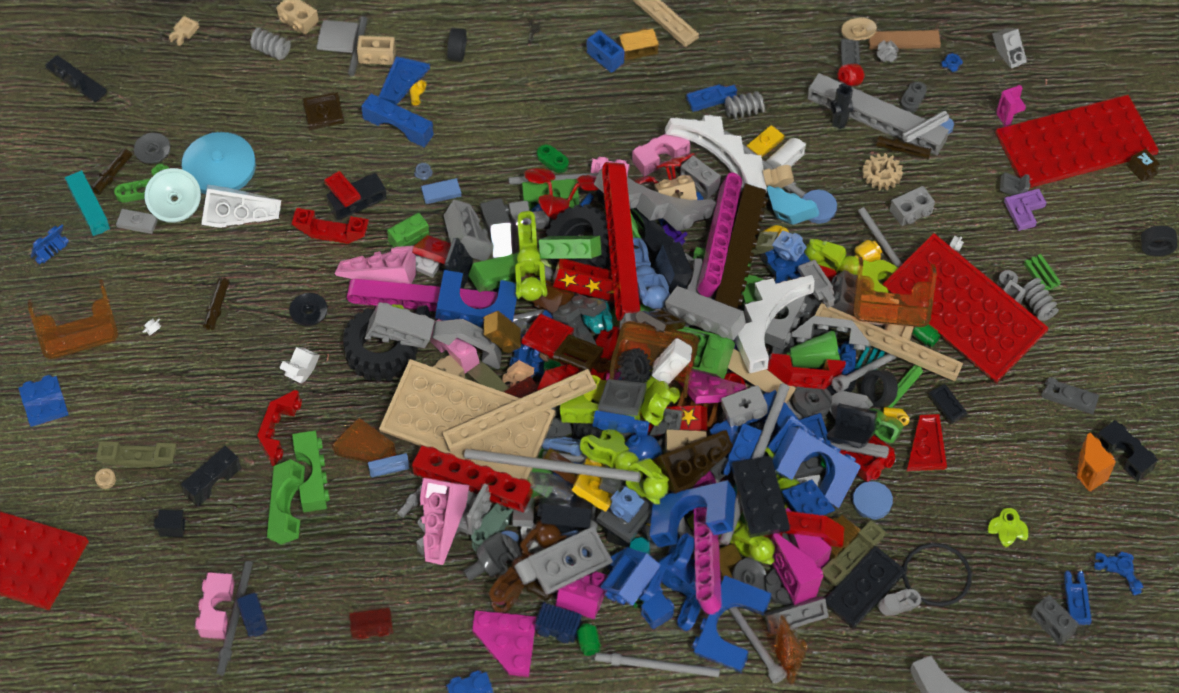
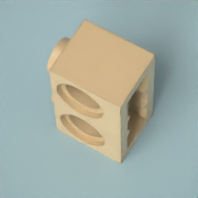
M284 0L277 6L280 21L289 24L294 30L300 31L303 34H307L319 22L317 10L301 0Z

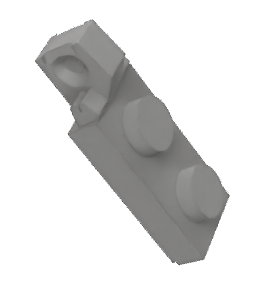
M816 260L798 266V272L802 277L813 276L815 280L814 296L818 300H822L827 308L834 306L833 285Z

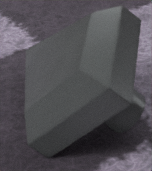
M665 409L663 420L658 426L654 425L650 435L666 434V430H680L683 411Z

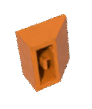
M1091 432L1087 434L1080 451L1077 478L1089 492L1108 481L1116 463L1113 455L1103 448L1100 440L1094 437Z

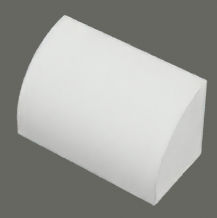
M790 138L765 162L774 169L782 165L792 166L804 155L806 144L797 138Z

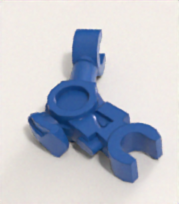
M1120 552L1117 557H1106L1103 553H1096L1095 559L1101 560L1102 563L1095 562V569L1102 570L1107 568L1109 572H1117L1119 575L1127 578L1130 590L1134 596L1142 593L1140 589L1143 588V585L1133 574L1134 565L1132 561L1134 557L1131 554Z

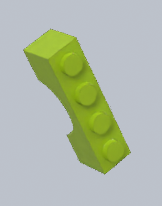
M584 394L562 403L560 406L562 423H593L595 411H599V404L590 402L585 398ZM640 407L638 416H635V415H627V416H633V417H635V420H640V421H641V417H642L641 407Z

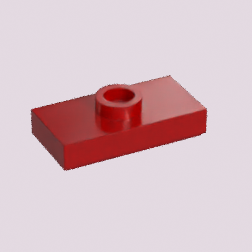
M340 171L324 179L325 184L345 208L361 199V195Z

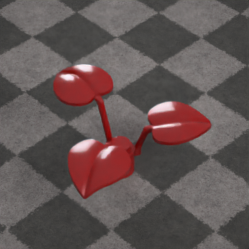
M691 153L674 157L657 165L656 169L665 166L668 179L672 180V177L676 179L675 167H680L681 162L695 156V154ZM669 166H671L672 177H671V173H670ZM646 176L634 180V182L638 184H642L644 182H654V184L658 183L656 179L652 176Z
M532 168L524 171L525 178L530 182L548 184L549 195L540 196L538 202L546 215L555 220L560 212L564 213L565 209L569 207V203L578 187L590 191L600 190L594 185L596 176L582 175L577 178L578 183L575 184L566 200L553 196L551 180H555L556 176L552 171L545 168Z

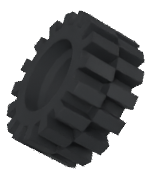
M643 349L627 350L619 356L618 359L620 361H618V365H620V368H618V371H621L620 377H624L623 381L646 383L650 379L652 366H649V363L651 361L647 359L648 354H644L645 351Z

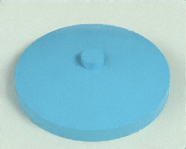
M227 132L211 133L198 138L186 149L182 159V170L187 171L196 179L203 194H206L208 185L235 190L241 189L250 181L256 167L254 151L250 144L242 137Z

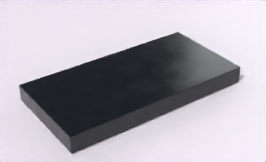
M874 546L825 598L826 606L851 628L855 629L906 574L907 570L877 546Z

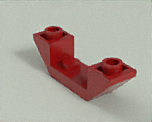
M296 208L292 220L294 227L311 238L346 244L365 237L369 219L352 216L350 217L349 224L316 219L314 210Z
M771 353L767 370L788 386L826 389L832 384L834 377L842 374L846 361L827 359L822 370L792 367L790 355Z
M297 390L269 403L257 435L259 444L272 466L277 465L278 460L282 459L284 453L280 441L273 439L275 434L274 427L276 423H279L281 414L295 417L296 411L300 410L302 399H300Z
M786 511L790 531L778 533L780 536L783 533L822 537L829 546L843 547L844 527L823 515ZM773 534L765 535L764 537L772 539Z

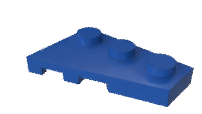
M396 56L379 97L397 105L409 92L410 88L428 72L430 64Z

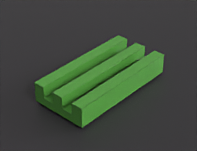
M1041 254L1037 255L1036 258L1032 257L1031 260H1025V267L1034 279H1041L1040 284L1045 285L1044 290H1051L1060 286L1061 281ZM1032 264L1035 265V267H1036L1037 270L1039 271V274L1037 273V271L1035 270V268L1032 266Z

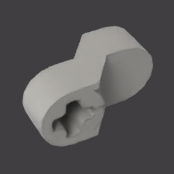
M914 589L902 590L883 597L879 601L878 607L884 615H896L916 608L921 603V596Z

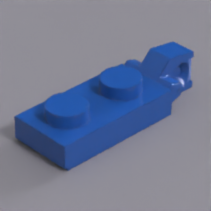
M719 84L686 95V99L692 112L725 103L726 97L733 98L734 95H737V89L735 85L725 87Z
M596 410L593 427L601 430L611 429L617 430L620 433L629 432L639 436H647L649 422L635 420L633 416Z

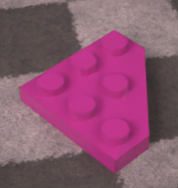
M685 370L676 376V380L696 404L721 402L723 397L748 389L743 384L698 373L693 370Z
M475 611L474 635L482 641L485 648L495 660H498L508 675L529 677L536 617Z

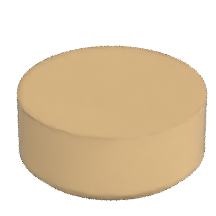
M104 468L96 473L95 481L98 487L109 489L114 486L116 476L111 469Z

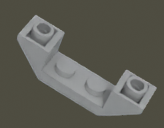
M813 316L792 332V337L796 339V342L803 343L813 338L815 326L819 330L826 331L829 328H837L836 331L848 333V330H851L849 344L854 346L853 349L865 350V347L870 348L871 345L852 320Z
M464 319L436 321L434 323L432 338L447 345H450L456 338H459L483 350V363L496 369L500 368L501 349L484 335V329Z

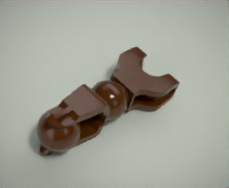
M540 520L534 530H531L521 542L522 555L514 559L512 568L510 567L505 574L501 575L489 591L492 609L495 613L507 614L517 602L523 588L526 586V584H523L514 566L536 554L529 551L534 541L536 540L541 547L547 549L566 540V535L561 536V532L556 525L544 524ZM507 602L506 606L503 608H499L497 606V604L503 605Z

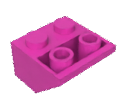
M595 571L559 589L556 606L595 619L605 591L600 587L608 575Z

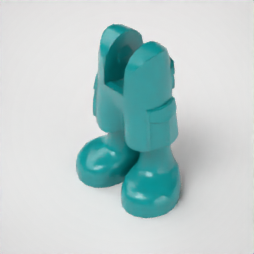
M606 301L607 308L595 317L580 314L585 325L595 334H600V330L605 329L608 332L613 328L610 306Z

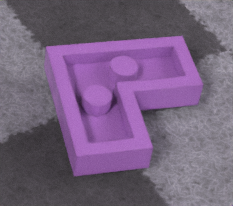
M1040 189L1009 196L1004 200L1018 231L1035 227L1037 222L1031 211L1046 206V201Z

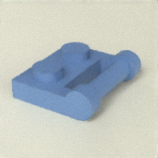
M565 436L546 438L543 443L544 450L552 448L571 453L573 456L585 455L580 449L581 440ZM588 443L589 447L593 450L594 447Z

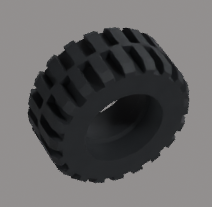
M586 204L583 206L575 205L574 208L569 207L565 209L564 213L560 212L555 221L552 220L550 223L551 227L546 232L547 237L578 236L588 230H593V236H600L602 255L594 258L562 259L603 269L611 265L606 215L598 208ZM549 259L557 267L559 259Z
M374 306V309L370 310L367 308L363 310V313L358 312L354 315V320L351 319L347 323V328H345L343 333L345 357L350 368L355 370L357 375H364L367 380L373 378L376 382H382V379L390 381L395 376L398 378L403 375V371H405L410 359L416 360L418 347L401 345V341H398L393 349L384 353H374L365 349L363 345L368 340L365 339L369 319L377 307Z

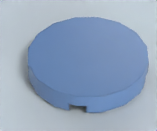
M813 190L803 196L802 199L814 201L819 211L817 217L811 218L808 221L818 224L826 223L836 215L837 202L832 194L823 190Z
M869 481L862 483L853 494V506L856 512L864 518L868 517L873 520L883 518L890 512L893 504V496L890 490L879 482Z

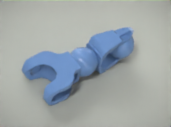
M633 238L634 245L639 247L634 249L639 301L651 309L663 308L666 305L665 301L671 295L667 281L663 275L656 274L655 270L650 267L651 262L649 261L648 250L644 241L641 238Z

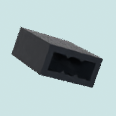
M681 242L663 244L652 268L656 274H661L665 277L669 286V293L671 294L677 286L686 288L692 275V270Z
M545 491L544 498L540 497L538 516H541V523L590 528L592 503L576 494Z

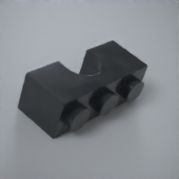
M1116 420L1102 429L1097 435V438L1107 452L1112 453L1116 450H1122L1129 455L1130 458L1127 459L1123 469L1137 482L1155 468L1158 462L1155 454L1148 451L1138 438L1133 437L1126 427L1119 424Z
M224 446L181 484L184 495L199 507L212 495V487L220 478L223 477L228 481L242 469L239 457Z

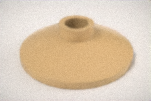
M855 18L845 22L841 30L842 34L848 39L864 40L876 33L877 25L874 21L867 18Z

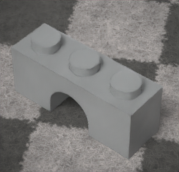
M806 295L787 304L778 312L786 318L772 319L765 333V343L782 350L786 343H790L792 339L791 332L793 328L797 329L799 325L800 313L804 314L807 308V303H805Z

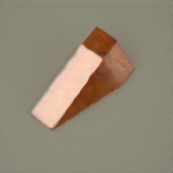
M781 615L774 652L781 666L786 671V677L791 686L794 685L808 648L805 640L800 638L785 615Z

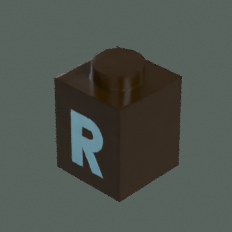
M1145 148L1131 157L1128 168L1143 182L1157 175L1160 163Z

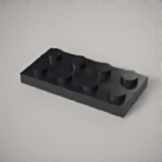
M766 456L732 462L731 467L749 537L753 538L790 531V524L772 457Z

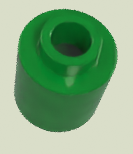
M917 321L914 324L912 335L926 346L933 347L940 339L941 335L938 333V330L926 321Z
M589 623L581 625L577 630L580 649L585 656L596 655V653L600 652L599 648L601 647L597 627Z

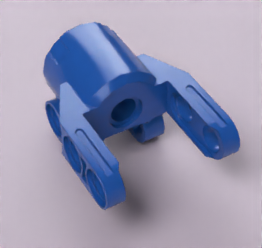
M688 533L682 535L681 538H677V544L670 545L666 556L657 561L661 566L638 597L643 602L649 601L657 593L661 581L668 588L685 594L686 599L677 619L678 627L685 632L693 627L701 608L696 597L695 559H690L695 546V539Z

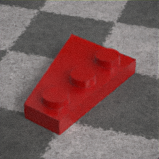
M920 415L907 471L946 470L947 462L940 415Z

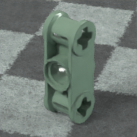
M496 503L491 511L484 516L479 530H475L473 536L471 535L472 547L475 551L485 540L505 530L513 520L514 509Z

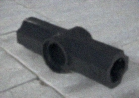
M845 83L839 84V87L836 89L835 100L831 101L833 113L831 123L833 127L838 129L845 128V125L848 123L849 113L853 112L854 109L852 102L853 89Z

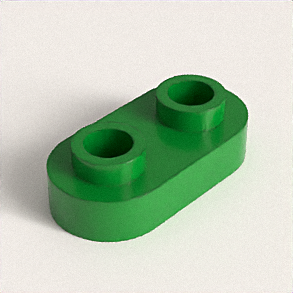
M547 144L541 145L537 149L538 160L552 171L564 173L568 170V158L557 149Z

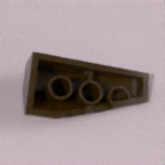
M727 430L663 454L652 461L661 469L662 474L669 479L667 481L668 489L676 494L693 487L697 481L732 450L733 444Z

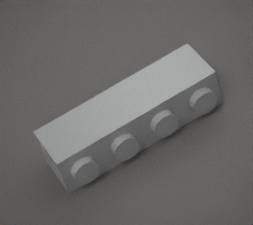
M679 286L675 288L665 301L668 312L690 325H696L705 331H711L723 338L734 340L746 324L743 311Z

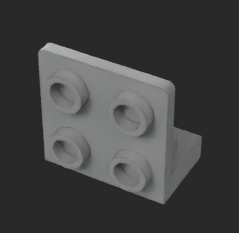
M484 483L479 494L468 491L466 507L457 530L473 536L475 530H479L481 527L482 516L484 513H488L491 507V502L489 501L491 493H489L487 484Z

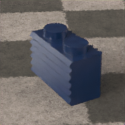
M253 593L238 598V606L248 636L264 634L268 627L257 594Z
M543 602L535 622V631L543 637H549V635L557 637V640L562 643H574L577 630L582 623V614Z

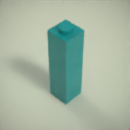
M81 170L65 177L67 186L92 235L102 234L109 230L108 220L83 171Z

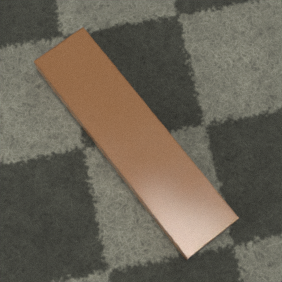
M939 30L881 31L868 38L870 49H878V45L883 40L886 43L891 40L898 49L940 48L941 45Z

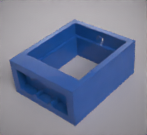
M627 548L600 588L606 592L604 595L611 601L615 602L616 600L622 605L626 603L633 606L661 565L647 553Z

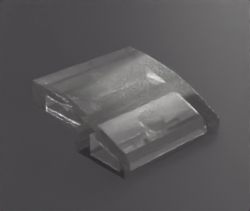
M531 472L529 474L531 489L548 498L554 492L567 501H570L573 497L571 483L563 478L544 472Z

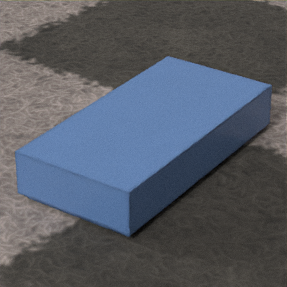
M457 178L421 186L425 204L461 197Z
M407 453L368 462L370 476L373 478L409 469Z

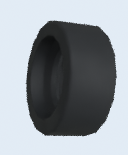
M451 28L447 50L449 61L463 62L467 44L466 29Z
M1162 225L1146 229L1141 234L1142 251L1149 256L1171 254L1178 247L1176 231L1169 226Z
M869 371L862 380V395H866L872 401L873 407L890 406L897 396V380L890 371ZM879 377L884 385L881 399H878L875 393V384Z

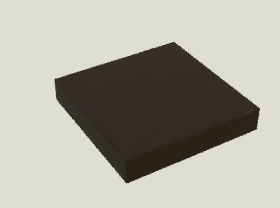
M338 92L303 98L309 130L345 124Z

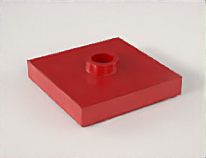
M427 235L413 246L412 253L445 264L451 243Z
M539 314L522 338V344L553 357L555 351L566 337L574 333V328Z

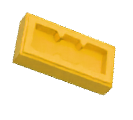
M771 125L751 141L747 147L756 155L763 157L783 141L785 135Z

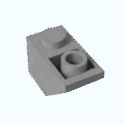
M1006 28L993 33L997 51L1010 68L1027 62L1018 29Z
M842 391L832 395V403L829 410L836 420L837 406L840 403L864 409H870L873 403L866 395Z

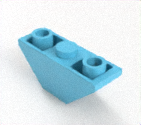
M768 185L767 191L777 219L794 225L819 215L814 201L804 200L794 193L789 194L779 187L774 188Z

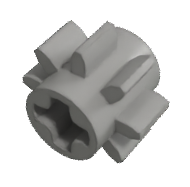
M883 40L878 45L877 55L883 62L888 60L892 62L897 58L899 49L891 40L887 43Z

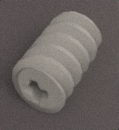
M260 27L254 30L251 37L253 49L264 52L271 57H276V59H284L290 51V40L286 41L284 37L280 38L279 35H274L272 32L268 33L267 30H262Z
M755 91L753 95L747 93L746 96L741 94L739 97L734 95L732 99L731 97H726L725 108L729 119L730 114L736 119L737 113L744 117L745 111L748 116L751 115V110L754 111L755 115L758 113V109L762 113L765 112L764 100L758 91Z
M1036 278L1023 287L1027 290L1024 297L1026 302L1029 303L1030 308L1033 309L1034 314L1037 315V318L1040 321H1045L1056 315L1059 309L1055 308L1057 305L1055 301L1051 302L1053 297L1051 295L1047 296L1049 291L1044 290L1045 285L1040 284L1041 279Z

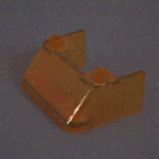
M858 257L853 308L854 316L857 320L913 327H925L929 324L937 276L935 264H931L929 282L916 283L912 288V295L875 292L873 280L868 276H862L863 259Z
M103 279L99 280L103 298L97 299L92 304L93 316L56 326L52 316L47 314L37 316L32 300H27L42 353L46 358H59L112 343L117 339L118 330Z
M633 321L625 322L621 327L611 359L609 379L614 380L616 371L620 368V365H618L620 360L618 358L622 352L641 348V350L645 351L644 354H648L647 359L651 361L649 365H653L654 361L660 357L665 349L678 338L692 347L691 361L674 378L676 381L684 383L683 397L687 398L699 338L692 333L677 330L661 333L656 331L652 325Z

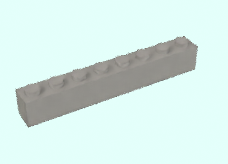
M818 73L809 87L808 99L831 109V101L835 100L836 89L839 87V84L843 83ZM852 88L854 109L853 112L849 113V117L900 140H903L904 132L927 120L909 111L902 110L893 104L879 100L877 97L863 93L861 90ZM939 125L907 143L932 148L931 153L938 156L947 140L949 129Z

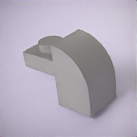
M528 201L509 203L510 219L513 220L517 232L518 214L523 211H529ZM544 211L533 212L537 229L549 227V217ZM525 218L522 221L524 225L531 223L529 218Z

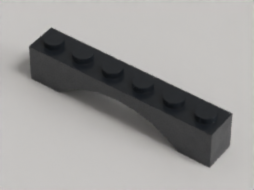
M596 190L597 200L605 208L604 193L601 190ZM636 207L631 208L630 212L635 222L645 234L644 241L647 246L648 256L655 263L662 245L675 243L672 236H668L665 233L664 228L658 225L655 220L650 221Z

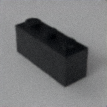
M376 173L367 175L356 182H351L352 186L361 195V199L346 208L332 191L326 194L327 204L337 221L387 199L386 188Z

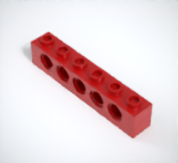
M422 445L412 464L414 475L427 479L469 485V491L479 494L484 483L488 485L490 482H495L496 484L488 485L489 493H491L489 501L522 513L525 512L533 495L532 484L526 479L514 478L506 472L494 471L489 466L477 465L469 459L463 460L451 453L445 454L431 446L425 447ZM435 463H440L439 466H433ZM455 469L459 470L458 472H455V473L451 472L452 470H455ZM471 476H477L475 479H470ZM514 489L512 492H507L506 490Z

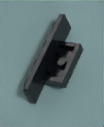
M58 55L45 64L47 70L95 103L107 93L106 88Z

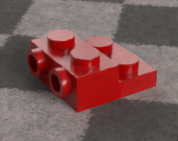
M874 435L868 443L887 446L889 448L887 458L840 450L839 452L842 455L848 454L856 459L855 462L861 466L857 475L867 482L871 479L876 480L879 478L881 471L885 467H892L895 462L894 449Z

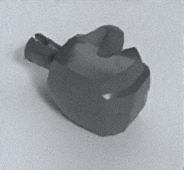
M497 533L478 547L476 554L479 561L464 569V572L470 581L484 572H488L491 577L497 574L503 575L508 570L505 565L506 561L511 560L513 562L514 559L522 555L520 547L508 535Z

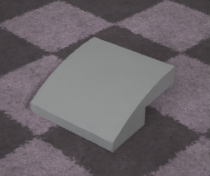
M324 20L319 34L317 49L352 53L359 28L358 23Z

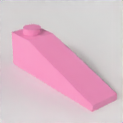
M413 246L391 248L392 252L381 254L380 251L375 252L369 258L360 256L340 261L335 274L336 276L350 279L412 284L416 275V254L412 253Z
M423 478L420 504L423 505L424 509L422 524H425L426 532L423 537L426 562L444 564L466 507L469 485Z

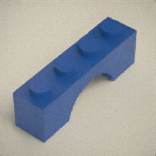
M370 94L361 106L364 120L377 126L381 123H390L399 128L409 141L424 148L434 135L433 122L376 95Z
M627 548L611 556L613 562L607 566L610 572ZM660 585L657 593L649 601L644 602L641 609V615L652 630L673 618L674 605L669 598L666 599Z

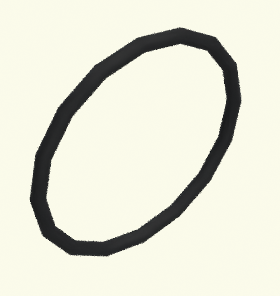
M929 543L920 545L910 552L903 564L905 570H907V565L914 554L925 548L939 547L957 554L964 562L968 572L967 585L962 594L955 599L945 602H934L921 597L922 602L927 605L942 607L955 604L966 595L971 586L972 571L968 561L958 550L946 544ZM906 571V574L903 576V579L906 588L912 589L909 584Z

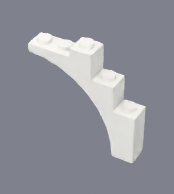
M704 115L701 121L670 118L665 128L666 135L693 141L716 155L732 173H736L741 177V192L745 183L766 189L767 192L761 155L744 154L741 136L724 135L721 117Z
M812 275L777 284L773 278L755 283L754 295L757 301L745 304L744 318L747 323L734 339L749 374L768 369L769 356L764 341L767 328L776 314L787 304L802 296L814 293L815 280Z

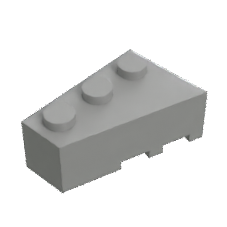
M453 200L444 214L450 243L452 244L454 238H459L472 258L481 261L487 260L496 247L495 243L489 241L487 230H482L479 225L480 219L471 205Z
M379 302L369 319L365 339L371 340V337L383 338V342L389 343V339L401 341V345L425 348L431 338L434 320L426 315H418L407 309H399L391 304Z

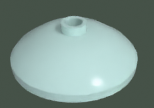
M177 168L158 172L150 179L145 189V202L149 211L156 218L164 222L175 223L186 220L195 213L201 200V190L196 179L187 171ZM173 197H178L177 201H172Z

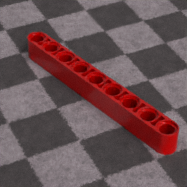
M605 162L602 167L615 312L617 320L621 321L625 313L637 314L640 311L626 166L623 163Z

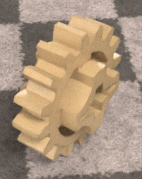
M878 153L876 158L870 156V160L865 161L863 178H867V184L872 183V188L878 186V190H881L882 187L888 190L889 186L895 188V185L899 184L902 178V165H899V160H893L894 156L888 158L885 153L881 157Z

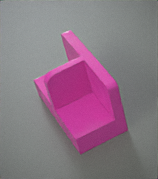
M1021 85L1001 93L996 114L1004 126L1011 125L1014 114L1022 112L1026 108L1020 98L1023 89Z

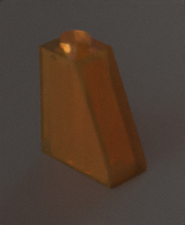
M358 418L333 444L334 453L337 456L366 463L396 455L395 443L361 418Z

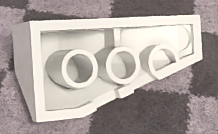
M208 185L202 225L221 228L235 224L240 225L248 222L278 219L281 200L227 187Z

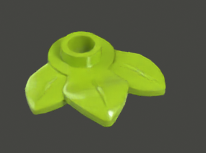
M1006 508L1001 511L999 517L990 521L988 533L998 534L1002 545L1008 547L1015 541L1016 537L1026 541L1028 538V527L1020 520L1019 514L1015 509ZM1006 515H1012L1013 520L1008 521Z

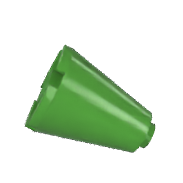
M829 331L790 348V352H787V355H790L793 367L823 368L827 359L840 360L834 331Z

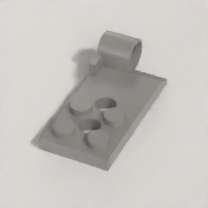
M593 526L528 557L514 567L524 585L538 578L546 595L610 565L613 561ZM583 548L589 551V558L583 556ZM566 556L573 559V566L567 564Z

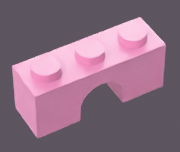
M665 133L633 150L632 162L642 175L646 176L659 169H656V166L660 164L659 154H668L672 158L686 155L690 152V141L681 137L666 135Z
M433 325L430 342L441 353L447 350L452 358L464 369V373H467L479 364L476 348L471 344L456 338L450 345H447L432 338Z
M208 573L207 580H203L202 591L204 596L199 601V611L201 613L200 617L196 618L195 624L200 637L225 639L228 625L226 612L214 610V607L221 601H232L235 585L232 574Z

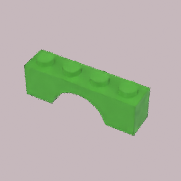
M316 430L292 434L296 460L308 464L313 469L310 478L299 486L303 513L327 509L326 501H330L328 489H324V484L327 483L326 472H322L325 460L324 455H320L319 449H323L321 437L317 438Z
M291 459L275 465L273 470L267 538L281 545L299 538L300 520L291 515L290 505L299 486L304 483L305 467Z

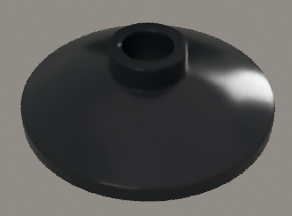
M304 293L297 296L291 302L289 312L291 318L297 324L313 326L320 323L326 317L328 307L325 299L320 295Z

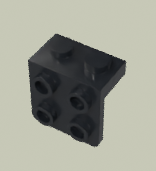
M454 238L445 261V267L448 271L463 273L460 289H464L473 265V259L460 239Z
M840 403L837 406L836 424L827 434V439L836 444H849L854 448L865 447L875 434L878 411Z

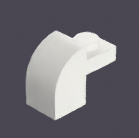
M296 347L291 361H282L280 369L286 371L285 376L303 383L314 370L320 355L304 347Z

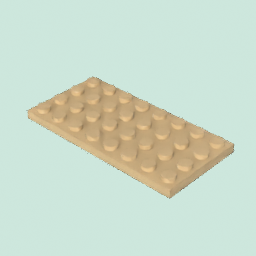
M410 359L379 430L419 446H431L445 454H454L457 458L465 460L464 453L466 449L538 458L556 411L552 409L546 410L451 452L443 432L521 398ZM469 459L477 465L489 466L494 471L506 472L517 479L523 478L528 480L533 470L531 467Z

